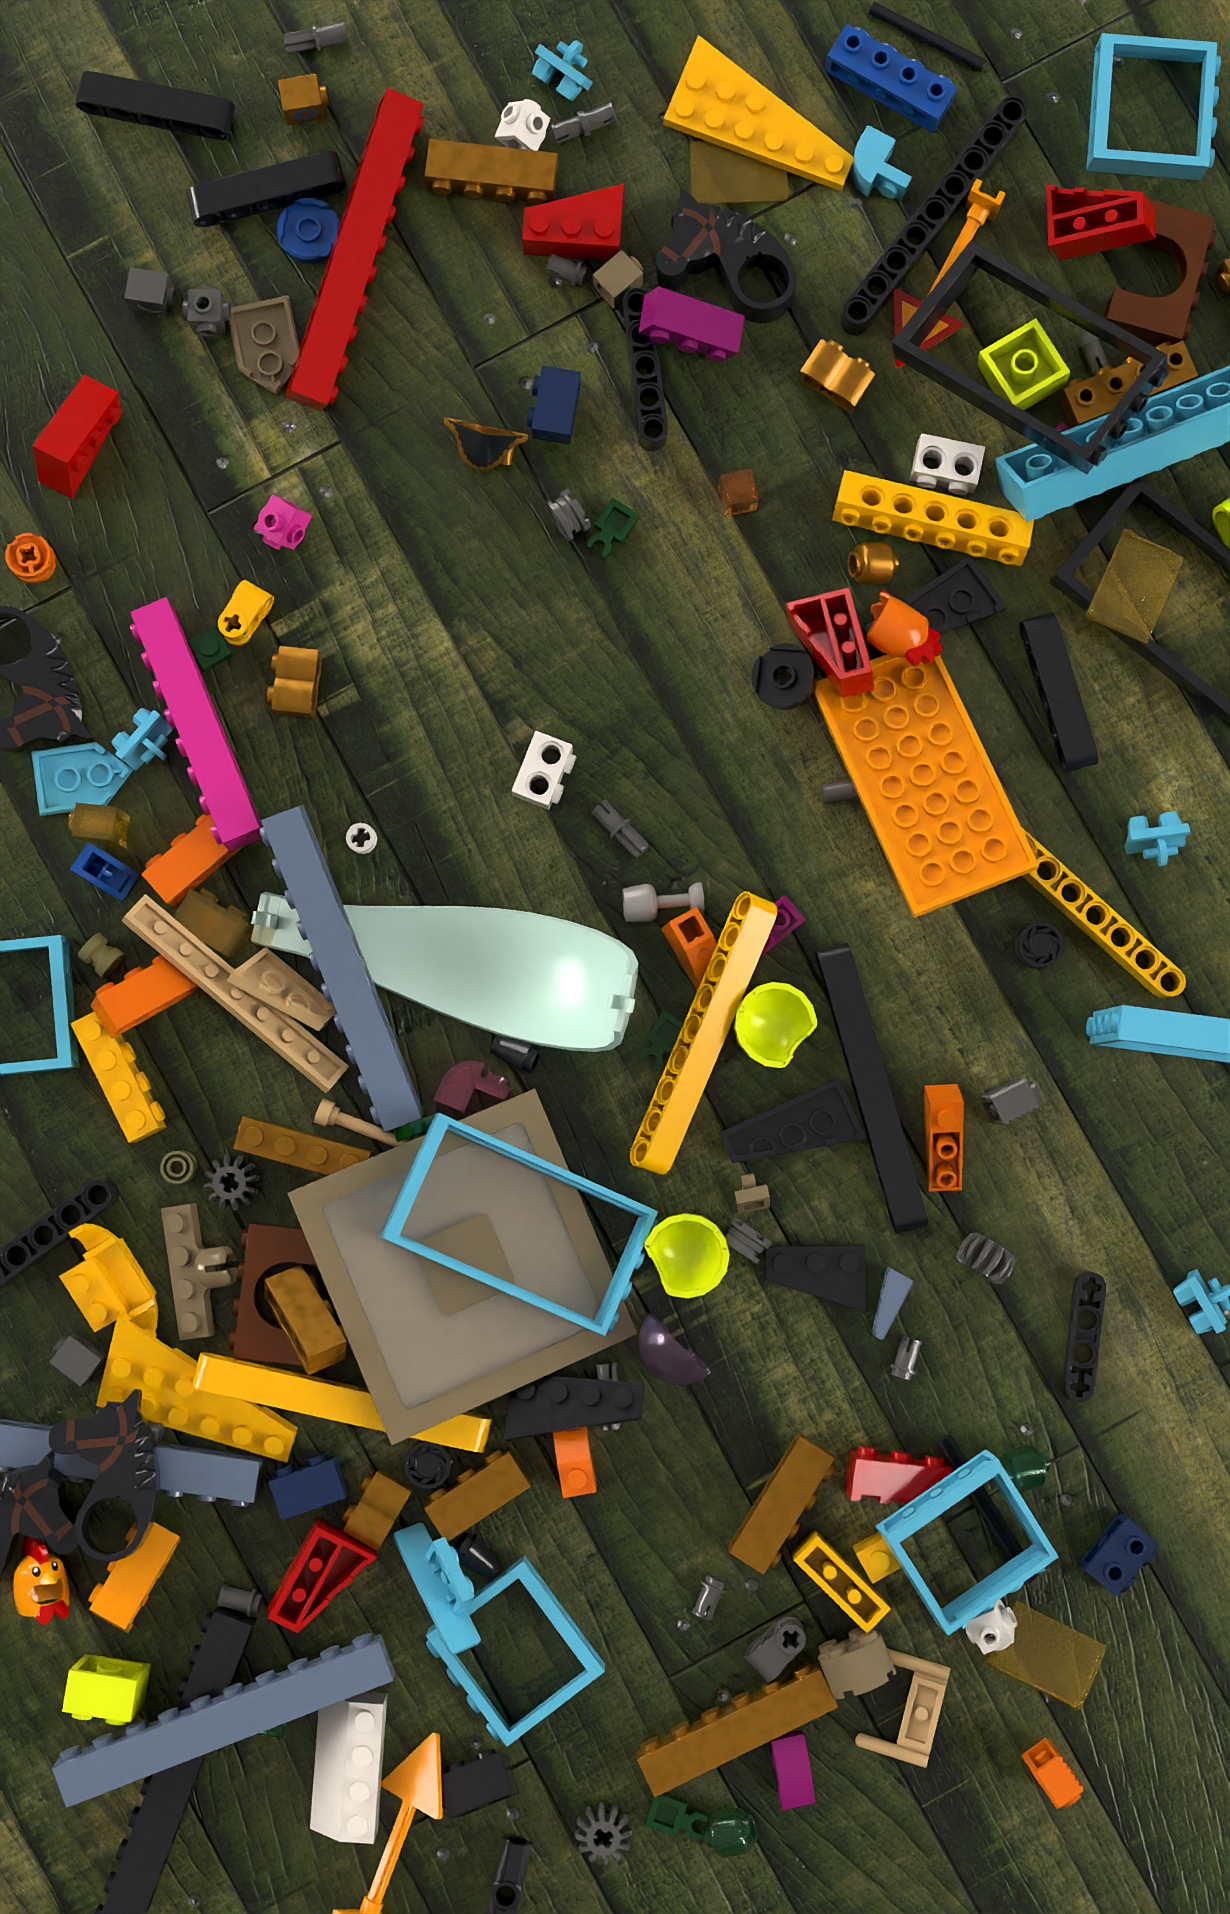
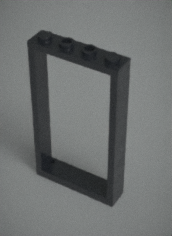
M973 241L968 243L892 341L896 359L1086 475L1094 465L1098 467L1100 462L1104 461L1108 453L1107 448L1114 439L1118 441L1124 435L1130 418L1134 413L1139 414L1144 409L1150 392L1154 387L1159 388L1169 373V370H1167V354ZM979 269H982L1146 366L1085 447H1082L919 348Z
M1138 477L1131 482L1050 580V583L1230 728V702L1072 576L1135 498L1140 500L1230 573V549L1143 479Z

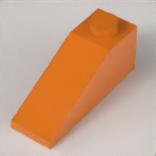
M587 1427L576 1431L553 1433L563 1498L596 1493L597 1484Z

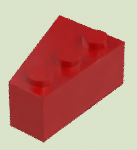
M624 184L524 208L523 254L550 257L554 253L562 258L609 261L620 252Z
M1046 185L1048 246L1061 261L1156 239L1155 209L1143 192L1110 189L1091 191L1086 190L1084 187L1066 189L1058 188L1056 185Z
M86 375L81 378L32 445L38 481L73 499L110 429L118 422L121 416L122 408L120 407L118 391Z
M859 1445L858 1450L849 1449L844 1491L849 1499L853 1501H860L861 1497L878 1499V1503L890 1504V1501L908 1504L951 1474L953 1469L948 1464H944L945 1459L941 1457L925 1455L924 1460L911 1459L912 1454L908 1452L892 1450L891 1455L878 1454V1448Z
M316 1517L268 1605V1619L299 1633L330 1603V1600L343 1587L346 1588L367 1564L370 1565L377 1558L376 1550L345 1533L337 1526Z

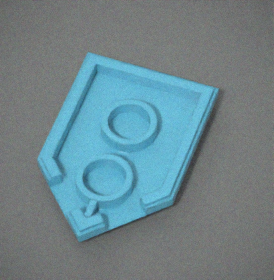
M97 742L31 752L40 816L106 807L133 771L132 768Z

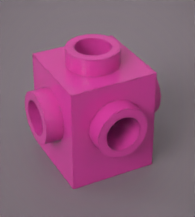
M272 494L267 505L260 511L258 522L254 529L264 535L262 541L271 547L280 550L284 546L294 550L297 544L304 538L305 529L312 515L291 501Z

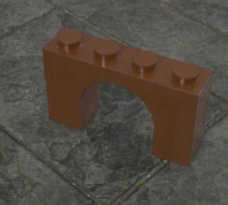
M1148 199L1155 209L1156 239L1139 242L1138 244L1159 249L1173 259L1179 272L1178 289L1167 296L1154 298L1115 288L1108 299L1103 318L1146 343L1158 346L1171 341L1173 345L1181 340L1186 341L1191 330L1192 322L1188 321L1190 310H1195L1200 297V291H1197L1196 287L1198 280L1202 281L1208 268L1209 261L1204 260L1206 251L1212 249L1216 239L1217 231L1212 230L1215 217Z
M257 1222L250 1223L249 1228L244 1229L242 1233L241 1249H246L245 1261L240 1262L238 1266L237 1282H241L242 1285L240 1296L236 1295L234 1300L233 1315L238 1316L236 1329H232L230 1333L229 1349H234L233 1358L303 1366L280 1324L274 1322L264 1312L260 1303L259 1290L265 1274L278 1263L317 1264L301 1227Z

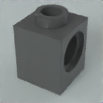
M130 267L124 299L131 310L169 316L171 305L174 306L176 304L177 286L174 285L168 273Z
M77 1332L68 1337L64 1335L58 1340L52 1349L55 1355L49 1363L82 1387L91 1381L108 1358V1355Z

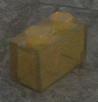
M76 802L75 811L72 810L70 812L68 826L69 830H72V836L85 843L90 842L94 845L126 848L130 816L117 807Z
M190 888L173 918L200 941L225 956L233 958L252 924L245 921L248 914L231 904L228 909L216 904L219 897L204 888L201 889L200 893Z

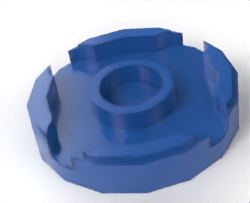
M301 198L294 201V204L288 208L286 207L281 212L277 222V237L284 252L293 260L304 264L318 263L330 257L340 221L336 213L326 202L316 198Z

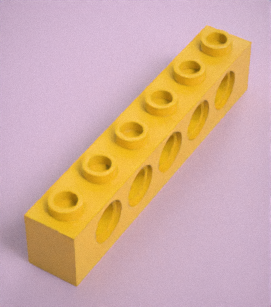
M844 470L832 521L840 522L847 526H857L873 530L877 533H886L906 538L909 541L927 543L942 549H951L968 553L975 557H984L1017 566L1022 565L1027 554L1034 519L1027 522L1019 512Z

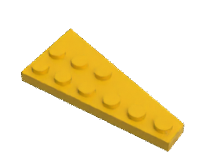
M698 35L664 116L663 125L842 192L852 167L853 156Z
M122 1311L117 1316L96 1406L104 1408L107 1405V1401L124 1402L135 1389H141L142 1401L140 1411L148 1421L162 1423L165 1427L286 1463L288 1462L298 1427L266 1406L260 1407L254 1402L193 1388L192 1382L198 1361L178 1348H170L156 1338L157 1334L147 1328L143 1330L130 1321L131 1317Z

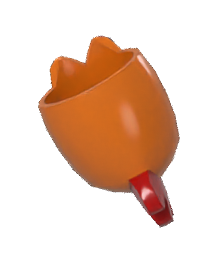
M882 590L879 593L882 603L879 602L871 606L870 613L874 617V621L865 640L872 647L883 653L899 658L906 657V660L913 666H918L920 662L931 664L935 656H939L943 651L942 645L938 642L941 635L934 629L929 628L926 617L901 600L892 597L887 591Z

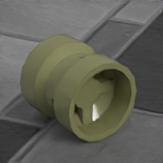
M101 933L92 936L78 953V958L86 964L92 963L95 967V972L103 979L108 977L125 957V954L117 947L112 948L108 946V939Z
M186 1150L172 1151L166 1154L160 1164V1172L163 1178L173 1184L188 1183L197 1176L199 1171L197 1157L192 1152Z

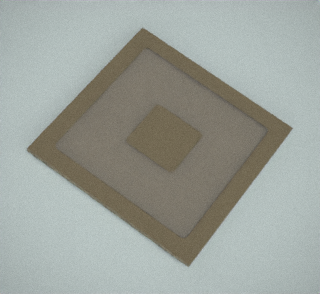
M535 1089L459 1120V1122L569 1171ZM445 1131L400 1235L595 1320L613 1274L578 1190L450 1131ZM426 1135L287 1193L391 1445L637 1334L622 1299L616 1310L619 1313V1318L611 1332L607 1331L606 1336L599 1335L380 1238Z

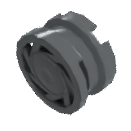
M565 489L560 492V497L555 500L554 504L548 500L545 502V506L559 531L570 542L574 539L572 531L574 533L580 530L585 532L591 528V524L588 518L584 520L585 511L576 498L570 499L572 493L569 489Z
M734 1216L730 1221L731 1227L728 1230L730 1234L724 1235L726 1242L748 1259L758 1264L760 1260L756 1256L758 1253L761 1254L764 1249H768L772 1242Z

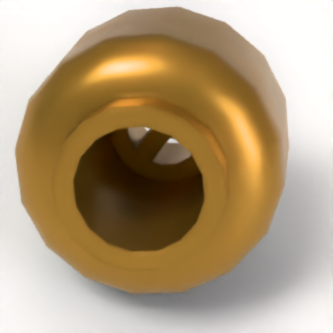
M886 542L860 543L848 556L849 574L860 585L886 584L891 580L893 573L898 570V556L896 553H893L891 547Z

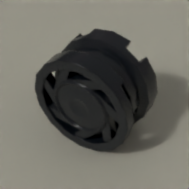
M1036 922L1024 927L1014 940V952L1017 959L1030 969H1042L1053 965L1060 959L1064 951V939L1061 932L1054 925L1047 922Z
M423 1440L416 1442L412 1446L404 1462L405 1473L409 1481L415 1486L424 1489L436 1488L443 1484L449 1476L453 1465L452 1453L448 1446Z

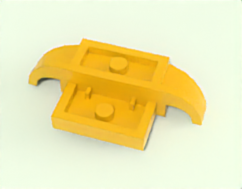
M88 1223L82 1224L68 1232L71 1238H76L83 1244L87 1252L83 1254L84 1261L65 1271L59 1277L93 1331L97 1332L116 1321L117 1316L122 1311L131 1317L132 1323L143 1330L147 1328L155 1333L158 1323V1306L155 1297L157 1292L123 1238L119 1239L109 1230Z

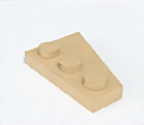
M267 947L235 969L226 980L317 1031L324 1028L334 1019V1015L337 1014L333 1002L328 1003L321 992Z

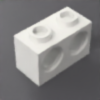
M921 433L915 451L910 480L916 481L917 485L923 488L940 486L949 488V492L957 495L973 493L978 485L985 446ZM933 458L937 461L939 467L929 469L924 465L923 459ZM958 464L967 466L970 474L967 476L958 474L955 466Z
M535 731L512 788V795L547 810L550 809L552 803L558 804L564 790V786L560 785L564 772L570 774L576 760V756L572 754V744ZM549 749L557 750L561 754L560 760L555 764H547L542 759L543 754ZM543 779L549 784L548 790L544 794L537 795L530 790V786L535 780Z

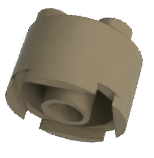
M857 1627L848 1632L849 1638L837 1642L836 1639H833L818 1646L820 1651L818 1660L833 1698L844 1699L843 1692L849 1690L853 1691L854 1696L869 1692L889 1681L887 1673L896 1674L879 1631L870 1630L867 1634L861 1627Z

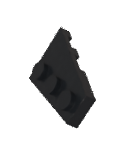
M865 1245L770 1246L768 1249H765V1280L866 1312Z

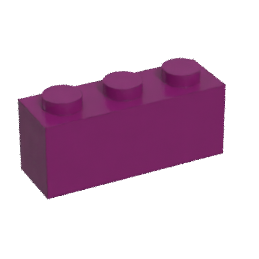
M657 287L644 296L638 333L649 336L652 342L660 344L670 343L677 345L680 351L686 353L698 352L707 355L706 358L710 361L724 362L739 353L745 316L662 287Z

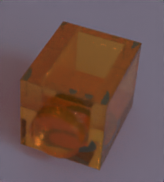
M752 468L720 474L718 488L724 516L756 510L758 494Z

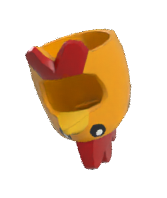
M24 1536L23 1545H21L23 1559L16 1567L13 1579L14 1599L18 1613L22 1616L35 1617L41 1625H47L52 1620L54 1614L61 1619L67 1618L69 1616L70 1588L62 1560L54 1554L47 1552V1548L42 1543L41 1538L35 1539ZM58 1599L48 1604L40 1605L37 1603L45 1600Z

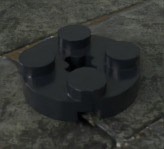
M781 643L770 647V651L766 652L763 657L759 656L753 666L751 682L755 692L763 702L774 709L790 710L806 705L810 701L817 685L818 672L814 659L794 644ZM784 669H789L788 671L792 675L791 680L787 681V684L782 685L777 676L778 674H783Z

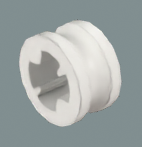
M357 823L347 831L346 841L353 851L365 854L375 848L377 835L369 825ZM360 830H365L364 833L366 835L370 834V840L364 841L363 847H358L359 843L353 842V837L359 836Z

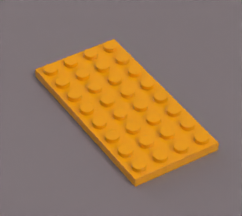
M888 654L870 660L873 671L874 690L845 698L840 696L828 678L817 681L816 688L812 694L913 918L1038 869L1037 859L940 655L935 656L931 664L920 662L918 666L911 665L906 660V657L899 658Z

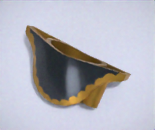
M444 417V424L454 433L457 439L461 458L467 465L477 470H489L500 463L511 465L514 446L526 442L528 434Z

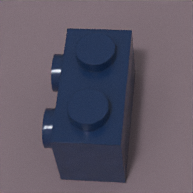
M542 366L541 375L534 377L532 395L537 396L535 408L529 407L527 416V427H531L533 439L571 445L581 387V372Z
M326 1452L308 1458V1465L296 1468L295 1464H290L275 1470L277 1476H274L269 1481V1485L281 1521L347 1497L349 1490L337 1454L328 1457Z
M1120 1512L1078 1564L1113 1595L1117 1596L1120 1592L1124 1593L1132 1586L1135 1581L1134 1574L1139 1568L1147 1566L1156 1555L1155 1549L1159 1544Z

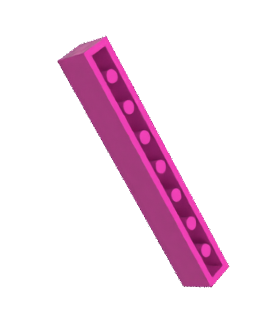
M165 597L130 612L135 623L130 625V629L138 644L143 643L146 652L141 654L148 671H154L157 680L152 682L159 699H165L169 709L164 710V714L172 729L177 728L180 737L175 739L181 755L183 757L188 756L191 767H188L187 771L194 786L199 785L203 795L199 797V801L205 814L212 815L215 825L210 826L217 844L223 843L231 852L262 839L260 828L263 825L190 645L187 642L188 640L175 608L168 598Z

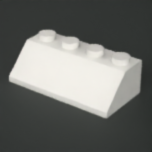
M364 1692L318 1711L310 1829L339 1842L374 1844L379 1823L388 1694Z

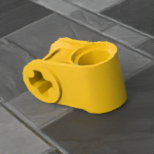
M247 580L240 582L218 619V628L224 635L225 640L234 646L246 644L251 639L260 622L269 613L274 602V596ZM240 624L241 626L239 630L229 629L231 625L237 627Z

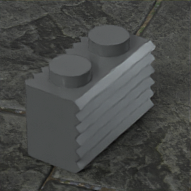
M1026 1078L1013 1079L980 1096V1100L991 1122L996 1125H1008L1009 1122H1014L1015 1119H1020L1021 1116H1026L1027 1113L1038 1110L1040 1106L1038 1100L1041 1099L1036 1085L1032 1081L1028 1083Z

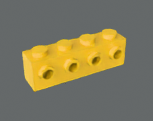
M95 1012L70 1023L128 1143L139 1142L167 1128L163 1121L165 1119L164 1111L157 1101H153L149 1089H151L150 1083L146 1075L142 1071L139 1072L134 1062L136 1060L135 1052L131 1045L124 1041L122 1035L120 1034L112 1039Z

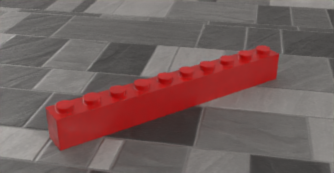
M387 88L380 98L285 394L286 398L318 411H322L328 404L332 405L336 398L339 386L334 385L337 374L342 375L348 361V356L344 355L347 343H353L358 326L354 325L357 313L362 314L367 302V296L363 292L366 283L371 284L374 279L377 266L373 265L376 253L381 254L387 238L382 233L385 224L390 225L396 211V206L392 205L395 194L399 195L405 183L406 176L401 175L404 164H410L414 155L415 146H412L411 142L414 134L419 135L425 117L420 115L423 103L393 89Z

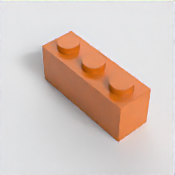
M204 813L195 822L197 827L188 834L184 832L178 835L171 842L172 848L163 856L161 854L155 855L145 865L147 869L142 873V876L166 904L172 907L241 849L238 848L230 852L223 843L217 844L210 826L215 825L211 814L206 815Z
M160 954L152 960L153 965L143 970L139 966L128 972L124 976L125 980L117 985L109 982L100 987L95 992L96 997L91 1007L113 1039L192 995L198 990L199 986Z

